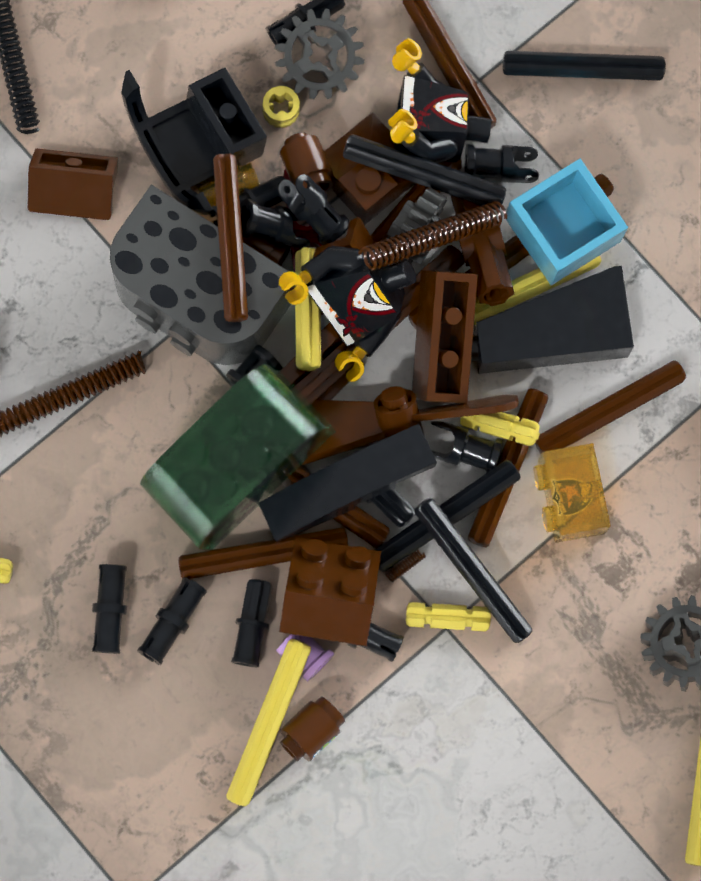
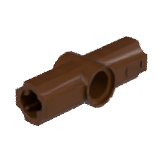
M450 195L455 214L481 206ZM500 226L459 239L466 267H470L471 274H478L476 297H478L479 304H488L492 307L506 303V300L515 294L505 260L507 253Z

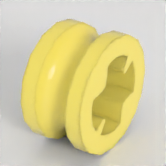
M276 86L267 91L263 98V115L265 120L270 125L278 128L292 125L299 116L300 101L298 95L287 86ZM284 100L289 101V113L283 110L278 112V114L274 113L273 101L280 104Z

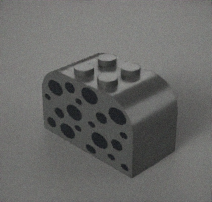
M152 184L115 235L110 248V264L117 293L125 307L137 315L135 318L136 322L152 333L160 330L172 338L170 343L182 353L192 356L195 352L202 358L215 364L234 365L242 363L258 344L263 347L291 305L285 298V295L295 288L294 285L290 289L283 291L279 286V278L288 271L243 243L248 318L241 322H227L224 317L218 226Z

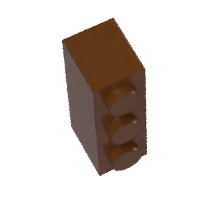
M421 270L412 391L417 399L431 402L465 404L468 402L478 274Z

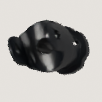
M466 144L464 173L475 177L498 178L502 183H533L539 178L538 171L532 168H519L515 162L533 161L537 158L538 151L533 147L502 145L500 149L475 148L473 144Z
M299 175L296 178L295 185L287 179L279 182L277 188L279 196L300 221L305 220L318 234L317 238L321 245L336 241L346 232L350 223L349 219L345 214H338L327 201L328 195L308 175ZM304 181L307 183V188L303 186ZM284 187L288 190L287 194L284 192Z
M244 199L240 203L242 237L247 238L251 235L266 237L273 244L303 248L310 245V240L295 235L293 221L300 220L288 207L276 206L268 208L259 206L252 199Z
M431 421L432 425L451 431L455 437L454 448L451 452L443 454L431 450L435 459L457 466L462 462L484 469L486 473L495 468L503 444L502 439L497 438L495 441H490L471 435L469 429L447 422Z

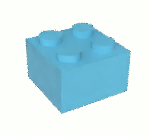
M581 158L510 201L507 208L508 219L506 221L551 286L619 244L628 229V226Z

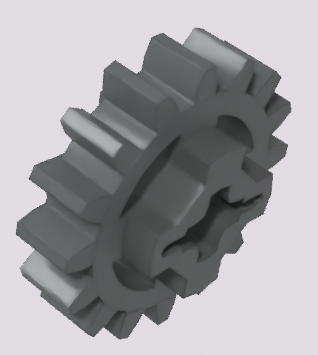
M310 9L307 10V21L302 22L297 16L291 18L295 27L293 31L285 28L281 29L280 33L287 40L285 44L275 45V50L284 53V58L276 61L275 66L287 68L288 72L284 74L282 81L287 82L294 79L297 82L294 87L296 94L306 87L309 89V99H315L318 90H323L326 99L332 98L333 87L336 86L344 93L347 91L344 80L346 78L351 80L358 79L359 76L352 68L353 65L364 64V59L355 56V50L364 47V43L353 42L351 38L358 30L356 26L347 30L342 27L345 21L344 15H340L335 21L330 20L329 9H324L321 18H316L315 13ZM310 27H327L334 30L336 34L330 38L319 37ZM298 37L303 45L301 59L293 64L292 47ZM308 38L319 48L325 45L329 48L330 52L325 57L331 71L320 61L315 63L310 61L309 57L313 54V50ZM346 46V63L343 70L340 71L336 64L339 49ZM310 70L322 72L328 82H311L302 76Z
M429 187V189L425 190L422 197L420 196L417 203L408 200L386 234L388 235L387 239L412 229H417L423 225L443 220L439 216L444 210L443 207L447 202V197ZM426 250L425 253H420L419 255L415 254V256L409 257L406 260L411 264L413 260L422 264L429 251Z
M693 595L690 596L687 605H681L679 599L673 597L672 609L667 610L659 604L657 612L660 618L656 620L647 617L645 620L646 626L652 632L641 634L640 639L642 644L651 647L643 650L642 656L644 661L655 660L649 668L650 673L655 676L664 672L663 683L665 686L669 687L674 680H678L681 691L686 692L689 682H695L701 691V626L689 619L696 618L701 620V607L697 606L696 598ZM674 622V627L669 636L662 637L660 641L665 628ZM682 629L686 630L687 636L694 642L693 659L690 656L689 650L686 651V647L682 645V638H684ZM677 661L686 666L688 670L676 668L668 662Z

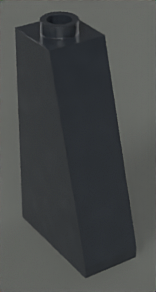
M622 266L611 267L476 322L473 332L471 362L477 361L478 374L628 358L634 348Z

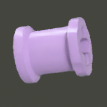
M290 634L276 650L282 656L290 639H297L311 646L310 654L303 669V678L307 682L334 656L330 649L325 651L312 637Z

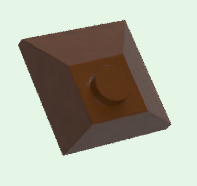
M373 112L324 151L333 171L331 178L333 186L331 189L356 217H360L364 225L416 184L415 182L343 157L346 141L353 134L394 148V141L391 139L390 130Z

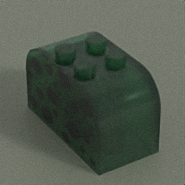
M264 364L239 380L148 469L140 485L200 550H213L259 506V502L266 499L336 430L277 368Z

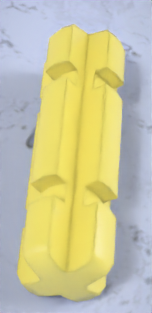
M505 412L463 416L460 418V424L465 428L477 431L478 427H480L479 431L509 441H513V438H516V443L526 446H533L540 436V425L536 421L522 418L519 421V416Z
M410 602L406 607V625L409 627L424 628V624H430V628L464 630L465 627H471V631H487L491 623V612L487 607L473 606L472 609H467L466 605L432 603L431 607H426L425 603Z

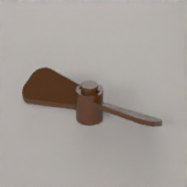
M392 386L383 390L374 402L316 400L291 424L286 425L280 421L281 444L288 460L291 461L293 459L292 463L300 460L298 465H305L383 440L419 424L424 434L421 421L504 412L518 407L519 401L517 395H499L469 400L467 404L452 403L419 409L416 395L413 391L400 386ZM315 435V437L309 442V444L306 447H304L298 454L293 456V454L308 439ZM315 442H317L316 445L309 452L303 455Z

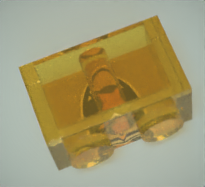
M594 444L542 452L538 460L539 465H535L533 471L537 490H544L547 506L542 507V517L546 532H553L555 543L605 534L611 525Z

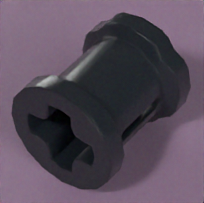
M258 344L236 370L230 369L226 376L244 395L255 400L259 395L257 390L273 373H279L283 367L268 350Z

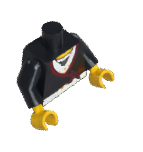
M407 38L396 46L397 53L392 58V65L398 71L408 70V72L403 77L397 103V112L388 120L389 126L392 127L390 136L394 141V149L435 163L459 161L465 140L488 143L491 119L468 115L469 94L466 91L444 85L433 77L423 63H417L422 57V52L414 40Z
M330 246L301 267L302 272L300 274L291 271L283 273L279 278V286L283 291H286L296 285L293 290L285 295L287 301L292 305L302 303L309 293L345 345L348 347L354 344L356 348L353 351H343L335 358V366L338 371H341L347 363L355 362L352 369L346 374L348 381L354 382L360 379L364 373V365L361 360L365 356L371 357L400 319L405 296L404 287L416 282V274L413 266L406 259L390 266L387 264L386 267L382 266L380 269L376 268L373 271L364 262V251L360 255L358 254L360 249ZM367 251L368 262L371 266H373V264L370 261L369 252Z

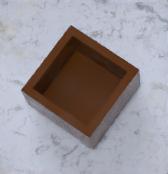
M295 537L279 632L367 646L381 551L370 550L361 546L351 547L327 543L318 539L308 540Z

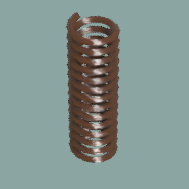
M416 550L407 559L405 558L397 564L395 568L392 567L390 572L387 571L385 573L386 577L391 582H394L397 578L399 579V576L401 577L411 567L416 566L423 558H426L425 553L421 554L419 550Z

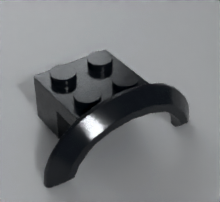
M224 67L190 84L186 100L148 118L141 98L140 86L130 70L125 72L121 91L124 106L132 127L156 172L178 202L199 214H211L213 208L204 193L198 194L194 190L215 180L213 158L218 154H234L237 159V168L263 156L267 135Z

